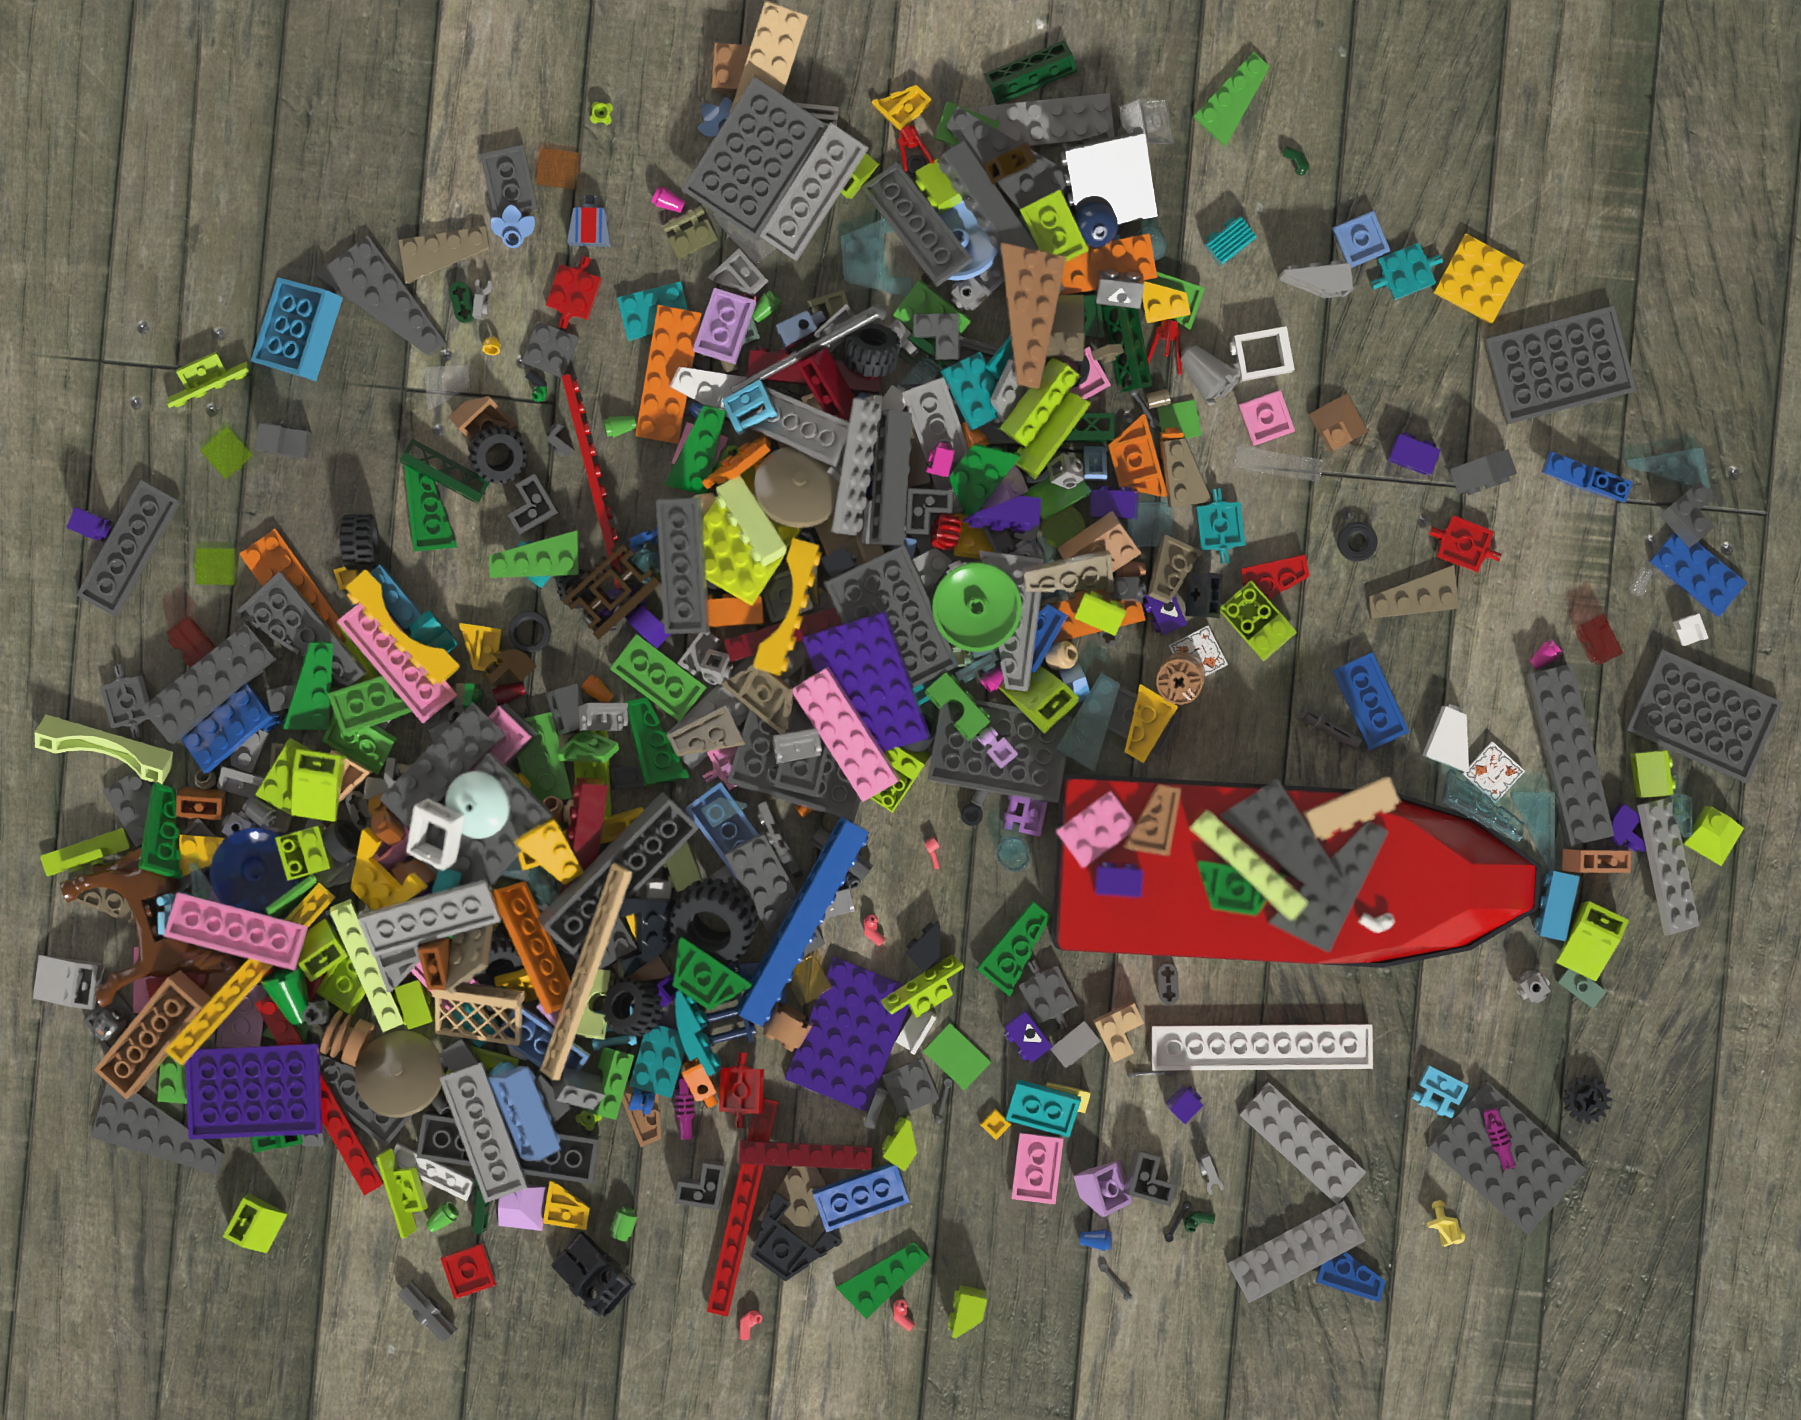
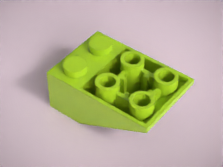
M1252 581L1248 582L1220 608V613L1263 662L1297 633Z
M1039 666L1036 673L1031 671L1029 691L1005 689L1004 683L999 686V689L1044 734L1076 706L1079 699L1063 681L1042 666Z
M900 746L883 751L900 777V780L870 797V799L893 813L930 758L931 754L926 750L915 752Z
M296 749L293 768L291 815L336 822L346 756Z
M1590 901L1582 902L1555 963L1593 981H1597L1621 941L1629 920Z

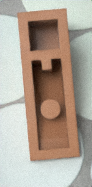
M1563 849L1562 871L1579 873H1631V851Z

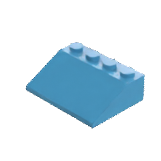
M277 277L251 361L317 381L343 297L324 289Z

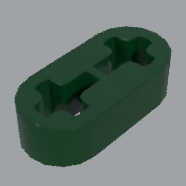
M455 282L449 290L454 314L459 322L469 324L475 319L472 316L474 303L471 291L465 283ZM457 287L466 290L462 294L464 301H460V297L454 295V292L458 291ZM462 305H465L467 311H471L467 319L460 316V313L463 312Z

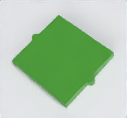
M1195 400L1157 407L1160 421L1158 426L1161 427V432H1165V428L1178 427V431L1184 432L1183 438L1185 439L1202 435L1199 423L1201 417L1197 413Z

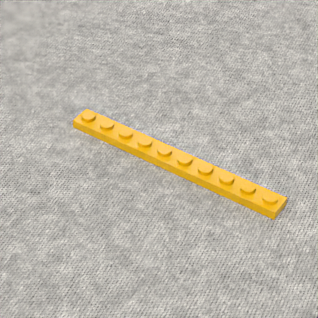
M318 883L284 921L309 928L336 897ZM248 959L165 1049V1052L180 1065H183L274 965Z

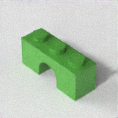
M945 672L926 689L925 694L938 709L949 702H954L961 707L962 717L954 726L969 742L990 723L988 720L990 716L982 707L978 708L973 703L975 699L968 691L963 692L958 686L960 683L952 674L949 676Z
M603 1047L598 1068L603 1071L602 1085L605 1096L595 1110L586 1108L587 1112L614 1120L617 1119L634 1055Z

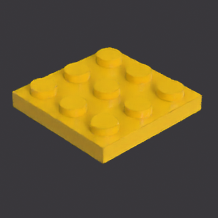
M1465 234L1433 293L1492 324L1524 264Z

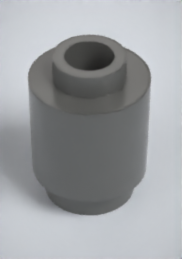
M251 797L243 806L245 815L261 828L270 827L276 821V810L260 798Z

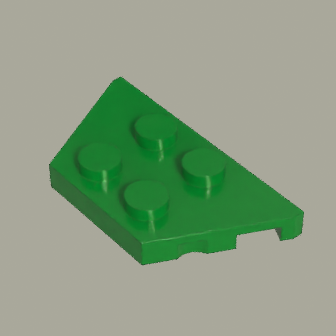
M978 443L972 445L948 477L967 517L979 512L1021 457V454L1005 452L995 447L988 448L986 445Z
M1197 861L1212 909L1254 916L1258 915L1268 899L1236 868L1230 865ZM1276 873L1283 880L1284 874Z
M682 936L680 937L673 980L674 987L709 1010L735 997L740 992L751 988L752 984Z

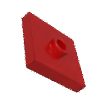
M483 1242L441 1256L440 1258L454 1300L497 1285Z

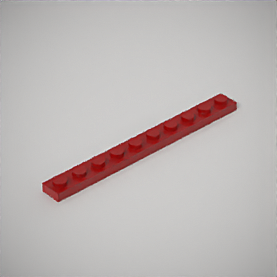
M568 374L561 377L609 557L613 554L611 549L616 545L615 541L619 540L616 528L611 527L610 519H613L610 506L606 507L604 498L608 497L605 485H601L599 477L602 476L599 463L595 464L593 458L597 454L594 443L589 442L588 435L591 434L588 421L584 422L582 414L586 413L582 400H578L579 384L577 379L573 380V377ZM622 552L610 562L611 567L614 565L620 573L624 571L621 565L622 561L620 560L623 557ZM614 579L617 590H618V591L625 590V589Z
M270 996L255 1003L278 1045L305 1044L296 1026L289 1023ZM320 1070L322 1122L365 1196L384 1185L383 1179Z
M763 1097V1113L753 1114L747 1140H770L779 1101ZM741 1164L707 1307V1312L726 1317L729 1315L764 1165Z

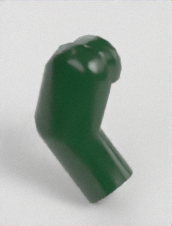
M1286 146L1282 156L1295 162L1296 174L1300 176L1305 175L1310 166L1305 154Z
M1194 1211L1184 1221L1185 1230L1193 1233L1196 1231L1195 1228L1201 1223L1214 1224L1215 1213Z

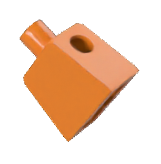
M698 1057L691 1061L689 1058L683 1060L682 1074L696 1102L703 1100L706 1108L715 1106L718 1103L715 1097L717 1085L713 1075L707 1076Z

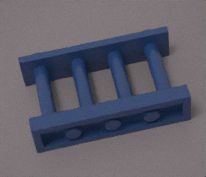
M738 960L725 964L726 967L736 974L740 971ZM742 992L737 994L738 1002L743 995ZM696 1001L698 1008L701 1010L700 1003ZM736 1006L708 1014L704 1012L707 1017V1024L709 1025V1022L738 1015L735 1011ZM743 1018L745 1027L719 1034H708L706 1027L701 1029L708 1036L710 1047L715 1046V1043L745 1035L748 1036L749 1042H753L754 1035H757L755 1023H750L745 1018Z

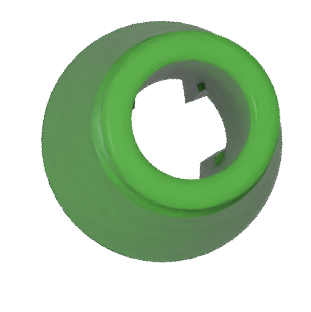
M771 290L767 293L764 292L755 306L752 317L759 323L778 310L782 301Z
M609 416L608 419L603 420L606 437L612 436L614 438L637 428L634 416Z
M451 1202L442 1203L426 1222L427 1228L434 1233L456 1221V1217L459 1216L458 1209Z

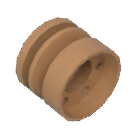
M1189 652L1171 654L1164 660L1157 674L1156 685L1160 695L1172 704L1183 705L1192 702L1198 697L1205 682L1206 671L1204 665L1197 656ZM1183 677V682L1180 684L1176 683L1177 678Z
M338 1010L324 1031L320 1052L327 1054L331 1049L330 1057L334 1058L342 1050L341 1061L356 1067L361 1054L369 1044L374 1024L359 1019L355 1026H352L353 1015L349 1014L344 1020L345 1011Z

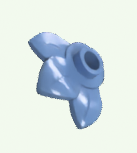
M725 97L719 107L713 104H702V116L705 121L698 126V130L704 136L715 137L729 117L733 102Z
M513 204L505 208L502 218H491L492 231L494 234L502 237L503 243L510 248L519 247L523 243L524 237L532 234L535 226L534 216L522 217L520 210ZM514 233L517 238L511 239L509 234Z

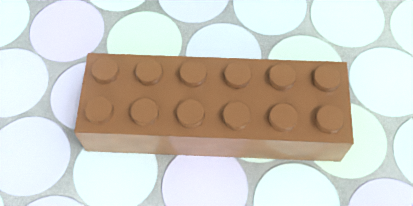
M179 970L167 978L94 1071L127 1100L142 1088L169 1055L165 1052V1049L212 998Z

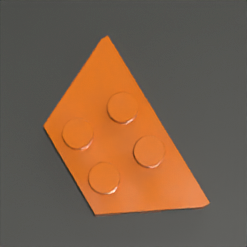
M1143 414L1108 445L1119 488L1133 487V491L1166 497L1167 491L1146 414Z
M760 435L753 442L743 444L738 449V454L725 458L721 462L722 466L701 482L708 489L716 482L721 484L736 478L770 451V440L772 439L765 435Z

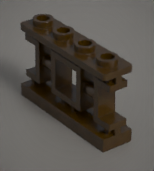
M629 540L623 544L619 541L611 549L613 554L608 558L604 555L595 564L597 568L593 572L588 570L579 578L582 582L577 587L573 584L564 592L566 595L562 600L564 604L568 603L569 608L572 610L580 603L594 618L587 627L594 631L593 635L598 640L661 584L660 572L656 573L655 569L651 566L644 573L629 558L636 551L635 547L630 545L631 542ZM624 550L626 554L620 560L627 569L620 573L613 565L606 571L604 568ZM610 574L625 589L614 601L598 586ZM633 574L641 582L649 577L650 580L631 597L629 593L635 587L628 579ZM593 579L595 582L589 589L596 597L591 602L583 594L575 599L574 596ZM603 603L611 611L617 605L619 608L600 625L598 622L604 616L597 607Z

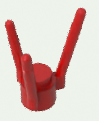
M910 125L900 130L901 138L897 139V142L900 146L904 171H908L905 146L914 148L919 145L929 163L934 164L935 161L922 142L915 125Z
M1172 320L1161 321V327H1156V334L1147 359L1149 364L1160 335L1162 340H1166L1164 356L1168 357L1170 342L1174 341L1175 337L1178 375H1182L1181 330L1178 329V322Z

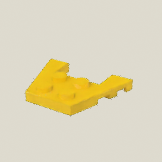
M368 827L361 833L350 889L372 911L406 902L425 890L428 886L415 873L408 875L403 885H401L373 857L382 840Z

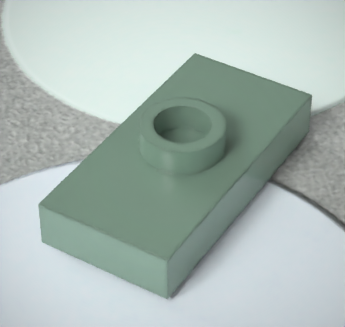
M1568 968L1557 980V983L1592 1009L1595 1008L1607 992L1591 979Z

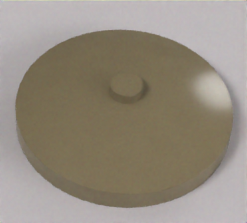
M788 446L772 452L761 462L755 475L754 493L761 509L774 521L790 527H810L826 521L835 513L840 483L827 473L832 465Z
M394 1031L375 1039L361 1054L355 1070L356 1088L364 1103L374 1112L394 1118L410 1116L423 1110L435 1099L442 1086L439 1078L444 1076V1066L440 1062L441 1056L438 1049L428 1038L412 1031Z

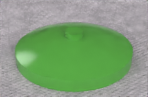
M967 563L953 569L942 579L933 599V616L940 633L954 646L971 652L989 651L1004 644L1017 629L1022 614L1021 595L1013 579L1002 569L987 563Z

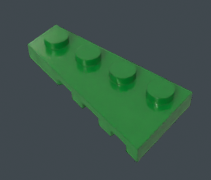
M706 404L703 406L664 484L665 486L697 494L708 493L709 488L706 489L701 481L713 472L726 409Z
M404 465L413 552L458 548L434 481Z
M309 642L283 729L328 730L330 711L328 693L331 692L333 642Z
M648 698L626 701L625 703H628V720L645 787L687 779L689 775L686 769L684 770L679 756L676 755L670 744L666 732L663 731Z
M154 783L151 786L138 868L180 879L183 876L179 866L181 850H178L177 840L179 828L176 827V789Z
M1032 901L976 969L1008 996H1011L1017 980H1019L1027 960H1029L1032 950L1039 940L1050 915Z
M913 1241L892 1253L889 1257L873 1264L870 1268L854 1275L851 1279L840 1283L836 1288L867 1319L930 1259V1256Z

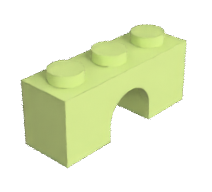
M598 969L576 1031L577 1036L605 1039L607 1022L604 1021L605 1015L594 1013L593 1003L596 998L605 995L607 990L610 991V986L614 983L615 979L613 972Z

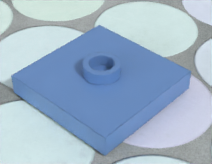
M1374 210L1332 228L1346 263L1351 264V268L1390 252Z

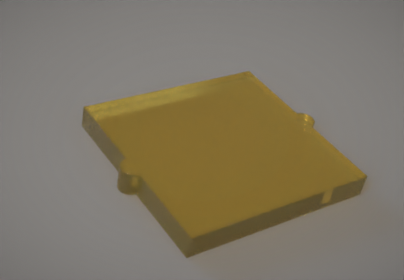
M815 954L796 964L793 970V977L789 982L801 1006L813 999H819L821 994L833 988Z

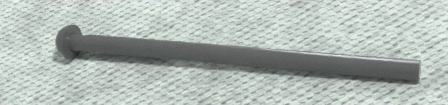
M876 304L831 329L833 332L808 345L799 352L797 350L792 352L790 356L730 387L732 394L759 379H766L877 318L884 320L887 314L885 307Z

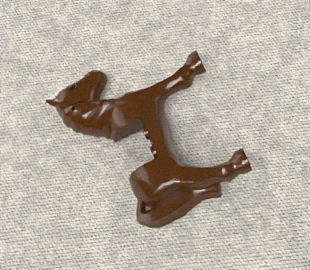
M141 847L130 851L121 859L111 864L94 865L92 874H82L73 880H65L60 883L63 896L67 902L76 900L82 891L96 887H105L120 893L127 900L132 910L137 931L139 957L133 966L122 971L112 972L105 984L95 986L96 999L102 1008L112 1003L114 995L121 987L133 981L150 976L168 977L179 970L183 973L207 974L202 990L209 997L213 998L245 963L244 957L173 938L162 940V937L165 936L158 934V925L155 916H158L157 908L148 899L178 890L179 885L175 878L138 868Z

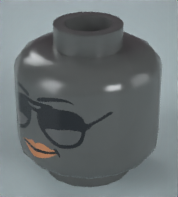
M115 1008L104 1009L93 1022L95 1036L105 1042L116 1040L127 1026L123 1012Z

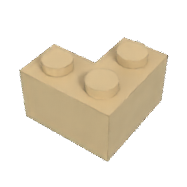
M1133 1001L1093 1020L1114 1063L1134 1053L1125 1033L1144 1024Z

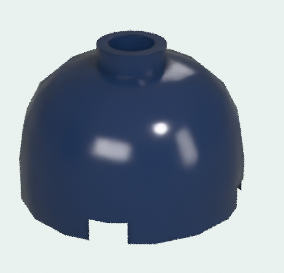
M1089 202L1076 212L1075 222L1087 246L1093 248L1103 247L1116 237L1118 218L1108 204Z

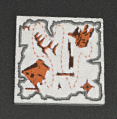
M1209 626L1168 645L1172 654L1189 652L1197 656L1204 665L1205 676L1228 665Z
M1491 741L1469 765L1468 772H1463L1462 775L1496 804L1525 771Z

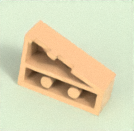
M331 750L330 752L331 754L344 755L338 750ZM348 756L345 759L339 803L363 783L366 777L374 773Z

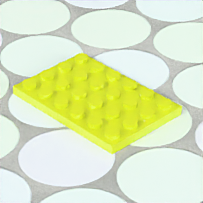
M751 465L740 474V477L756 500L754 493L755 472L753 465ZM715 500L702 519L706 580L752 606L785 555L764 567L760 561L755 562L750 553L751 547L748 543L744 544L738 534L740 530L736 525L734 527L731 525L727 518L729 513L725 507L721 509ZM770 521L785 544L787 553L792 539L797 538L803 527H790L776 521Z

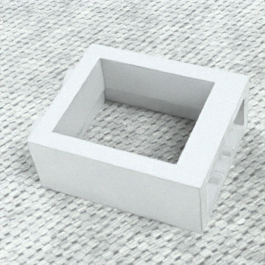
M1287 326L1236 335L1232 338V342L1229 343L1231 355H1235L1236 364H1233V367L1241 374V377H1239L1240 382L1291 373L1295 370ZM1276 335L1282 367L1247 373L1241 342Z
M430 799L415 805L407 853L419 860L432 864L438 869L444 870L451 866L457 859L464 816ZM429 821L447 830L444 851L425 842Z

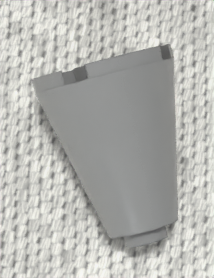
M1189 345L1181 352L1182 364L1204 401L1209 406L1217 403L1214 399L1218 396L1221 398L1225 397L1237 384L1238 380L1236 377H1241L1237 370L1197 345Z

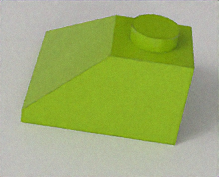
M1705 806L1683 844L1722 866L1744 828L1731 817L1714 807Z

